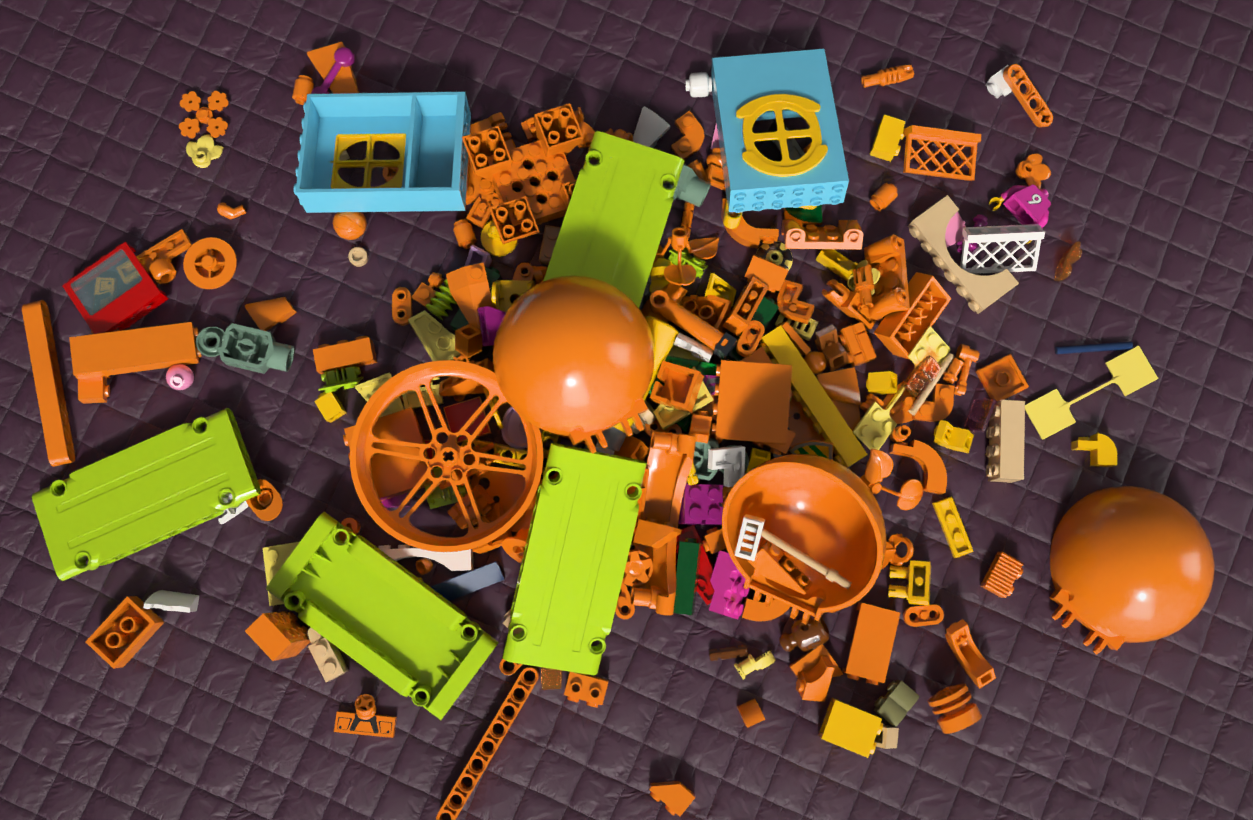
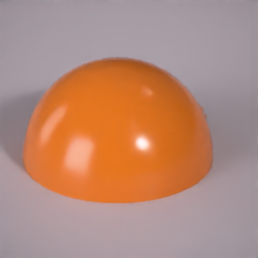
M574 275L543 281L531 287L517 298L501 320L493 348V365L498 385L514 410L536 427L554 434L569 436L573 446L585 441L592 454L596 452V447L591 437L595 435L602 448H606L608 445L602 432L621 423L627 436L633 435L627 421L632 418L639 431L644 430L639 414L646 412L648 409L643 397L652 379L655 356L649 325L637 305L621 290L607 282L596 278Z
M791 454L770 459L754 467L740 478L729 492L724 504L722 514L724 541L732 561L746 579L744 588L755 590L753 598L755 602H758L762 594L767 595L765 600L766 607L769 608L773 599H776L792 607L790 614L792 619L797 617L799 610L803 611L802 623L807 624L810 615L815 617L814 620L819 621L824 612H833L853 605L869 592L879 576L886 551V528L882 511L872 491L859 476L836 461L808 454ZM745 514L765 519L764 529L829 569L837 570L839 575L852 582L849 589L835 581L832 583L825 578V575L783 549L781 551L813 583L806 594L799 593L762 576L748 562V559L734 556ZM747 530L745 531L746 534H750L753 536H756L757 534ZM762 536L758 549L768 541ZM743 539V542H747L750 544L755 543V541ZM741 546V550L752 553L753 549Z
M1132 486L1111 487L1085 496L1076 502L1063 516L1052 539L1050 571L1055 591L1049 598L1059 605L1052 614V618L1057 620L1067 611L1068 615L1062 621L1061 626L1067 628L1076 619L1090 630L1083 640V644L1088 646L1098 637L1099 641L1093 648V652L1096 655L1106 645L1111 650H1118L1124 642H1149L1179 631L1198 615L1212 589L1215 570L1214 557L1204 529L1197 519L1181 504L1162 493L1150 489Z

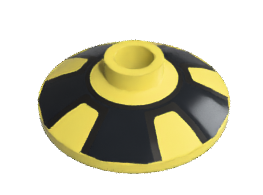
M774 241L773 244H763L756 252L757 256L789 270L792 266V253L790 249H785V244ZM777 255L778 259L773 260L771 256Z

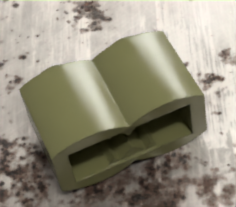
M901 680L892 681L886 689L888 691L884 697L880 696L874 703L876 707L873 711L893 727H896L903 720L907 712L920 697Z

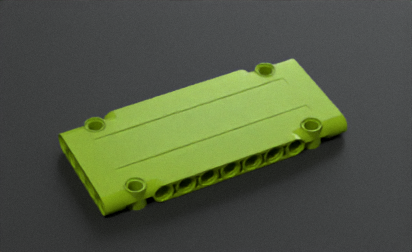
M596 131L593 135L583 168L579 172L543 281L572 275L596 278L621 290L639 308L673 203V196L684 160L660 150ZM596 159L599 163L592 165L589 161ZM670 183L672 188L667 189L663 184Z
M226 408L206 418H197L193 423L179 425L71 473L70 477L65 480H56L51 486L33 493L32 501L56 575L60 580L65 581L87 570H95L99 566L113 563L218 517L224 513V510L230 507L236 508L242 502L260 495L261 488L234 414L229 408ZM207 424L206 430L203 431V426ZM232 494V500L228 502V496Z
M551 443L546 467L543 470V481L539 485L511 607V622L508 625L509 632L503 654L504 660L512 663L588 675L598 674L602 653L606 649V635H609L638 516V499L642 495L641 486L646 462L597 451L592 454L587 449ZM551 471H558V476L555 479L548 478ZM629 487H636L633 494H627ZM520 627L523 629L519 634L513 633L515 628ZM600 641L597 646H591L592 642Z
M323 512L317 518L266 587L267 591L284 602L287 609L296 611L298 617L304 623L399 694L411 697L415 705L423 706L440 720L445 716L499 643L482 630L476 622L470 621L462 610L360 535H355L351 528L343 526L326 512ZM341 531L347 535L346 541L340 540L339 533ZM293 595L298 597V605L292 602ZM465 628H473L475 631V635H467L465 632ZM419 691L425 692L426 695H427V698H426V699H421V698L418 696V692H419Z

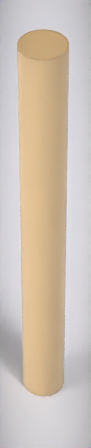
M948 353L908 410L910 414L915 415L951 363L954 358L953 354Z

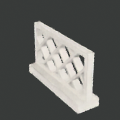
M1039 224L965 227L962 232L964 241L960 268L972 274L1000 273L1006 269L1009 272L1036 271L1041 239H1044L1045 231ZM1029 240H1035L1034 246L1029 250L1023 246ZM1010 241H1016L1017 245L1010 251L1004 247ZM991 242H997L999 245L991 252L986 248ZM969 243H978L980 245L972 253L968 250ZM1003 248L1007 253L998 260L994 255ZM1022 248L1025 253L1016 259L1012 254ZM984 249L988 254L979 261L975 256ZM1010 256L1015 260L1010 266L1002 264ZM1028 256L1032 258L1031 265L1021 264ZM991 257L996 261L991 267L983 265ZM972 258L977 262L972 268H966V263Z

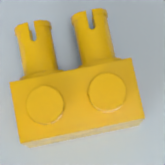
M910 560L908 567L890 565V578L908 579L909 585H889V597L907 598L909 604L929 606L931 563Z

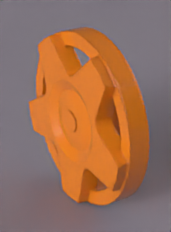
M637 549L629 550V560L626 563L625 576L622 582L628 586H640L645 584L651 577L653 563L645 552ZM639 554L645 556L646 558L640 559Z

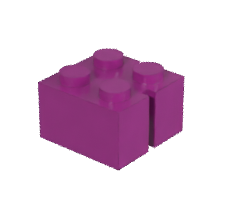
M686 484L681 502L679 524L721 525L723 507L719 506V503H723V485Z

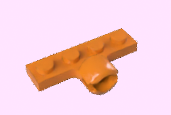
M181 229L139 254L137 258L146 271L151 273L157 283L166 284L176 277V270L171 263L172 259L189 249L192 243L186 232ZM130 260L117 268L121 278L127 285L141 278V275Z

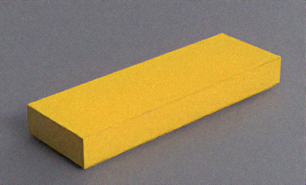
M952 496L932 503L953 557L957 558L973 552Z

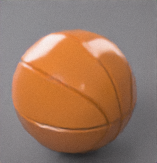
M336 212L333 218L335 232L346 240H354L361 237L367 227V221L362 212Z

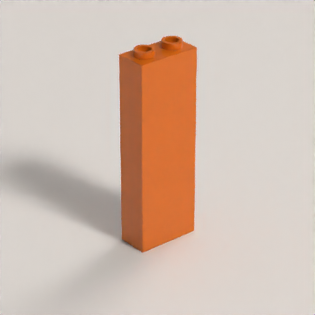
M192 322L69 337L73 375L79 380L169 368L175 364H198L199 357H202L196 346V338L199 334L198 328H195Z

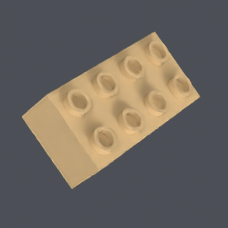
M1000 400L992 404L989 410H987L989 427L987 428L986 435L989 438V446L986 448V456L989 457V465L986 466V476H988V481L1012 483L1024 480L1025 401Z

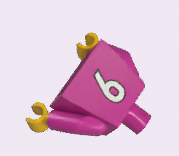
M1014 185L1000 194L1001 197H994L989 202V205L992 202L998 204V206L993 208V211H996L1001 203L1005 201V207L1022 225L1039 224L1043 228L1048 222V208L1051 205V202L1047 199L1049 196L1046 189L1039 190L1035 185L1029 187Z

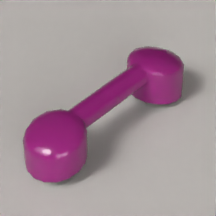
M341 47L335 51L334 65L322 85L315 87L311 94H330L327 90L340 68L351 66L355 61L354 53L349 48Z

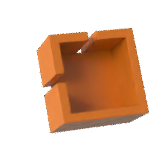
M662 361L657 378L665 384L663 386L660 382L655 381L650 398L655 403L668 407L673 406L675 409L692 413L704 376L700 371Z

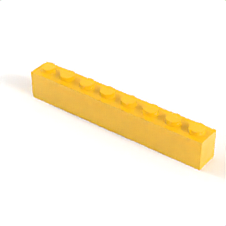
M780 325L763 336L759 346L760 348L763 347L771 358L772 363L792 365L791 390L793 391V398L796 402L801 403L803 413L807 418H811L814 423L813 428L818 434L823 436L824 442L833 443L835 461L848 468L868 455L782 326Z

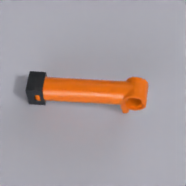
M678 287L670 298L662 290H656L651 294L650 309L653 313L662 315L714 350V354L723 360L727 359L735 348L737 339L727 332L725 334L678 304L676 301L684 291L682 287ZM656 300L664 301L662 305H657L654 302Z

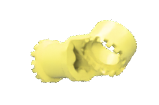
M767 651L765 655L762 654L756 660L749 654L748 658L739 664L735 663L734 666L737 671H740L739 674L744 680L746 675L752 671L764 669L774 663L776 659L771 651Z

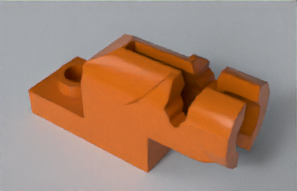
M832 279L828 281L827 285L832 290L827 292L823 289L822 295L848 317H853L859 322H863L865 328L872 329L877 320L869 317L868 309L861 308L860 294L850 291L837 280Z

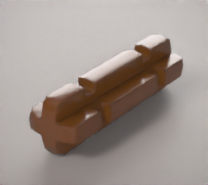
M738 645V648L731 646L719 648L720 650H709L710 661H718V658L725 660L737 658V656L746 657L748 655L746 645Z

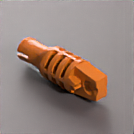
M912 65L885 68L884 70L877 71L875 74L862 76L861 82L864 84L863 88L878 84L885 86L895 84L896 82L900 83L913 78L914 70Z

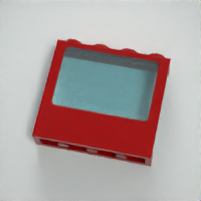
M127 242L119 244L113 251L103 255L93 265L86 267L80 274L70 278L67 283L62 285L94 334L123 331L169 299L156 286L134 252L136 250Z

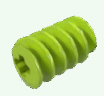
M446 279L443 281L446 287L442 285L439 287L442 293L436 291L434 294L437 299H430L433 305H425L432 314L443 320L441 315L448 316L445 311L446 309L453 310L450 303L457 304L450 294Z

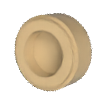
M354 247L350 250L348 258L354 266L361 267L367 263L368 254L363 248Z

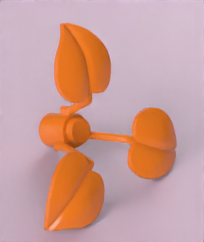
M681 227L674 228L672 230V237H668V242L664 249L659 244L653 263L657 262L658 257L662 258L671 244L673 249L678 251V265L667 266L664 270V277L668 282L676 285H690L696 278V270L692 265H681L682 250L686 247L688 253H693L694 257L710 259L717 253L719 237L688 241L686 229Z
M870 449V457L866 465L865 475L861 476L860 479L869 487L873 494H878L882 489L899 496L897 506L902 510H910L917 506L923 495V487L920 481L916 479L907 480L902 485L900 493L882 486L880 482L892 472L893 461L885 452Z

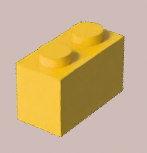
M884 115L880 121L870 155L890 162L894 156H898L901 148L898 143L900 139L903 140L905 121Z

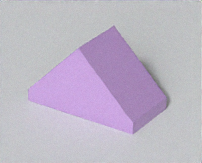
M472 245L465 266L484 263V266L488 268L492 258L488 252Z

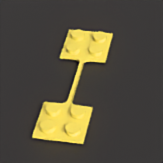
M931 326L927 327L907 355L915 364V368L885 410L876 402H873L852 431L869 450H879L896 427L897 423L890 417L889 412L917 372L921 371L930 379L951 350Z
M1137 346L1106 362L1105 364L1112 374V379L1070 402L1064 401L1058 390L1055 389L1026 404L1025 411L1041 439L1043 440L1074 424L1076 421L1069 410L1070 405L1107 385L1116 383L1124 396H1127L1157 380L1158 377L1141 348Z

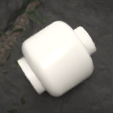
M706 72L691 73L689 80H686V91H690L691 97L708 96L709 92H712V77H709Z

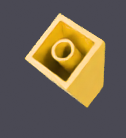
M831 698L818 736L825 741L868 758L869 754L873 755L877 743L874 740L876 735H880L882 731V718Z

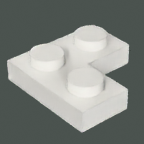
M744 446L708 449V469H724V486L733 487L744 476Z

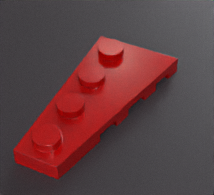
M695 525L681 530V534L677 536L676 563H678L680 541H685V537L696 538L697 542L702 543ZM702 543L697 592L708 605L711 604L715 592L710 582L714 568Z

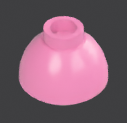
M175 364L168 369L166 381L175 390H185L192 385L194 374L188 366Z

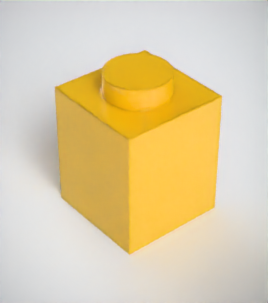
M891 371L868 373L866 380L868 392L875 395L897 393V374Z
M323 392L314 401L325 420L329 423L347 413L333 392Z

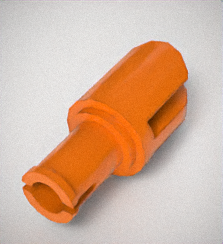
M865 265L864 267L852 270L855 291L860 294L861 308L868 309L869 306L870 308L873 307L871 291L874 289L871 265Z

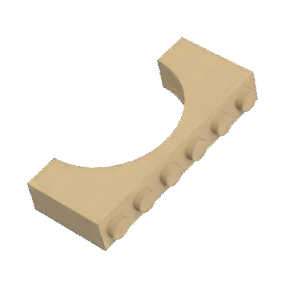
M947 195L915 218L908 226L909 231L914 238L921 242L923 250L929 252L933 257L934 264L937 267H941L945 272L946 279L953 282L958 294L965 297L970 309L979 314L1019 283L1008 269L995 275L981 276L963 270L953 261L946 247L945 233L950 219L959 211V208Z

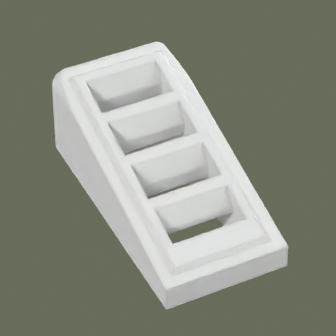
M745 514L734 556L755 561L765 519ZM752 523L759 526L758 528L749 526L747 524ZM747 530L757 534L756 536H753L750 534H746L745 531ZM743 539L755 541V543L750 544L747 542H743ZM741 546L753 549L752 553L741 550Z

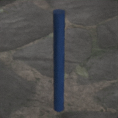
M1117 342L1055 347V354L1132 349L1133 343Z

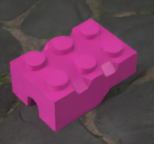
M719 551L710 582L715 592L709 610L738 620L744 608L741 604L742 599L748 595L749 588H744L746 579L739 572L727 552Z

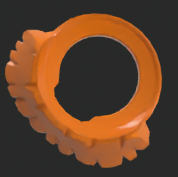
M897 533L889 538L888 543L896 548L900 542H904L907 545V554L901 558L895 551L890 563L894 566L902 567L905 562L912 558L914 548L910 539Z

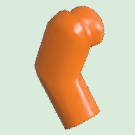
M222 202L218 204L217 208L218 213L228 219H234L247 213L243 205L232 208Z

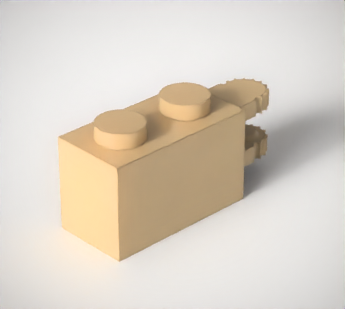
M310 627L307 636H309L308 638L312 645L308 646L325 682L348 672L349 669L338 647Z

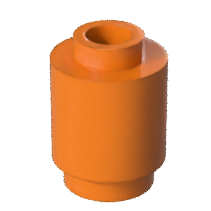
M299 75L298 79L295 80L292 98L296 103L304 105V102L307 100V94H311L314 88L313 79L305 75Z
M884 183L871 196L870 204L878 211L885 209L898 196L897 188L891 183Z
M466 219L454 223L453 231L459 247L464 249L471 248L477 241L471 223H468Z

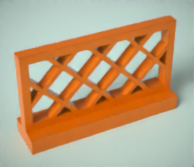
M916 125L904 128L906 144L903 173L967 181L974 180L977 143L981 142V134ZM912 140H917L921 145L916 152L911 146ZM930 142H934L939 148L933 154L927 147ZM948 144L952 145L955 149V152L950 156L944 149ZM964 147H971V154L968 158L961 151ZM922 149L929 156L924 162L918 156ZM940 151L946 158L941 164L935 158V155ZM957 153L963 160L959 166L952 160ZM913 157L919 163L916 169L909 168L910 160ZM930 160L937 167L933 171H929L925 165ZM947 162L954 169L951 173H947L943 168ZM964 164L969 168V176L963 175L960 170Z

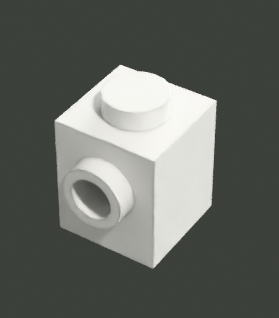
M1007 66L993 75L986 83L989 93L996 98L1002 95L1007 96L1012 92L1003 77V71ZM1012 70L1011 77H1014V73H1015V72H1014L1013 70Z

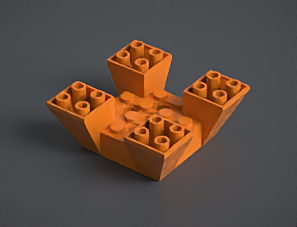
M570 103L534 114L537 141L514 149H507L499 126L462 137L475 174L493 183L500 201L499 205L490 207L489 210L502 244L539 233L537 225L563 217L566 214L577 179H574L566 155L584 139ZM530 165L532 168L526 169L524 166ZM553 176L556 180L552 181L548 177ZM531 182H536V183H538L539 185H538V186H532L530 183H531ZM513 188H519L521 191L515 192ZM543 199L545 203L541 204L537 200Z

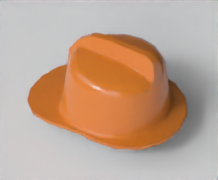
M259 479L257 481L261 488V494L246 502L258 518L270 521L280 514L283 507V499L271 483L267 480Z

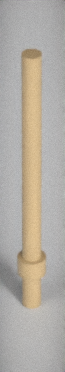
M752 523L747 524L749 526L758 528L759 526ZM763 528L761 535L763 538L819 571L832 583L835 581L849 589L852 582L839 575L837 570L829 569Z

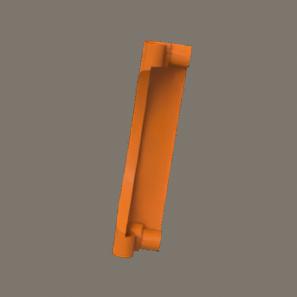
M653 431L646 468L650 469L643 514L644 521H646L647 517L658 520L657 524L663 525L664 521L676 524L675 528H678L682 497L694 459L696 436ZM677 536L659 549L642 544L634 547V549L645 552L651 558L653 572L645 584L632 586L631 605L648 606L649 609H656L655 612L658 614L673 615L676 595ZM639 554L640 559L646 558L645 556Z

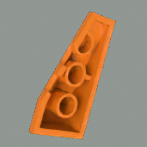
M484 263L464 266L446 274L450 294L468 323L480 331L478 308L485 306L493 308Z

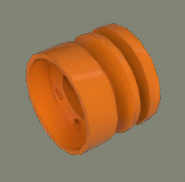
M964 683L946 687L938 691L927 701L929 706L934 707L932 709L933 714L943 713L937 722L944 734L965 729L982 718L976 703L966 704L972 698L971 693H966L968 687Z

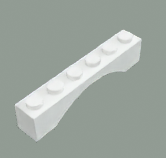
M390 545L378 546L381 551L395 561L410 557H425L445 565L451 571L474 570L472 549L458 552H434L410 548V545H398V549H390Z

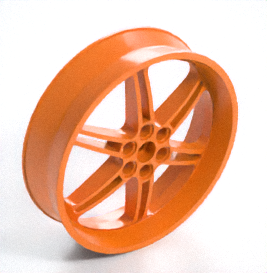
M441 360L426 362L410 367L390 378L379 387L365 404L357 419L351 439L350 469L352 480L358 497L368 514L383 530L407 545L434 552L469 550L482 546L505 533L520 519L531 504L537 492L543 470V444L539 427L534 426L519 415L524 425L528 444L527 456L523 460L475 452L472 448L473 442L498 408L504 403H509L498 385L494 372L479 365L463 361ZM452 376L468 379L481 384L489 391L488 398L457 433L450 432L431 389V381L436 377ZM422 385H425L441 422V428L435 429L421 391ZM408 391H416L432 434V440L428 444L380 439L374 435L373 428L380 415L396 398ZM498 396L499 400L475 432L472 435L467 432L468 428L492 399ZM444 432L448 435V440L441 444L438 441V435ZM465 435L468 438V443L461 447L458 445L457 440L460 436ZM385 443L420 448L419 456L376 449L373 447V444ZM428 448L435 450V456L432 459H427L425 456V451ZM452 451L454 459L446 461L444 454ZM376 453L424 461L428 467L419 482L394 511L385 508L373 482L371 460ZM468 454L475 456V462L472 465L465 463L464 459ZM483 457L523 464L526 466V469L514 470L480 465V459ZM437 466L443 471L439 478H435L432 474L433 468ZM456 469H459L463 474L459 481H455L452 478V473ZM471 469L515 473L525 478V487L517 501L505 514L493 522L487 523L481 518L468 480V472ZM429 478L433 484L402 518L400 516L402 510ZM443 480H448L451 483L469 529L468 533L463 537H443L429 534L417 529L410 522L411 515ZM463 483L479 524L478 528L474 527L459 491L458 485Z

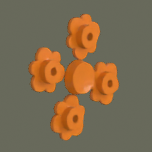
M194 91L182 95L183 99L179 103L180 106L185 108L187 112L197 111V119L191 120L186 118L185 122L179 124L182 136L194 138L196 133L200 132L199 122L208 123L209 126L206 130L213 138L225 135L228 123L223 121L221 117L214 119L211 111L216 109L217 111H222L223 107L229 105L225 93H220L219 91L212 92V95L207 99L209 108H200L201 98Z

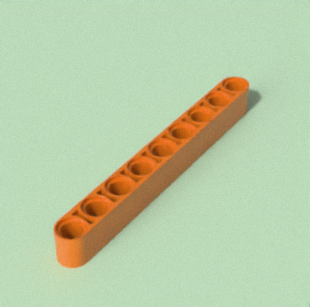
M44 300L23 304L22 314L48 459L53 467L72 463L75 461V451L49 308Z
M528 666L519 675L438 812L436 820H443L442 813H449L451 820L457 819L540 677L536 667ZM526 671H533L535 673V680L528 681L525 678ZM522 688L525 692L524 698H517L515 696V689ZM505 706H512L515 711L514 715H506L504 711ZM496 723L503 725V733H497L494 730ZM485 741L493 743L494 748L492 751H487L484 748ZM474 759H480L483 762V767L480 769L476 768L473 764ZM470 777L473 784L466 786L463 783V778ZM453 795H459L462 798V803H454L452 800Z

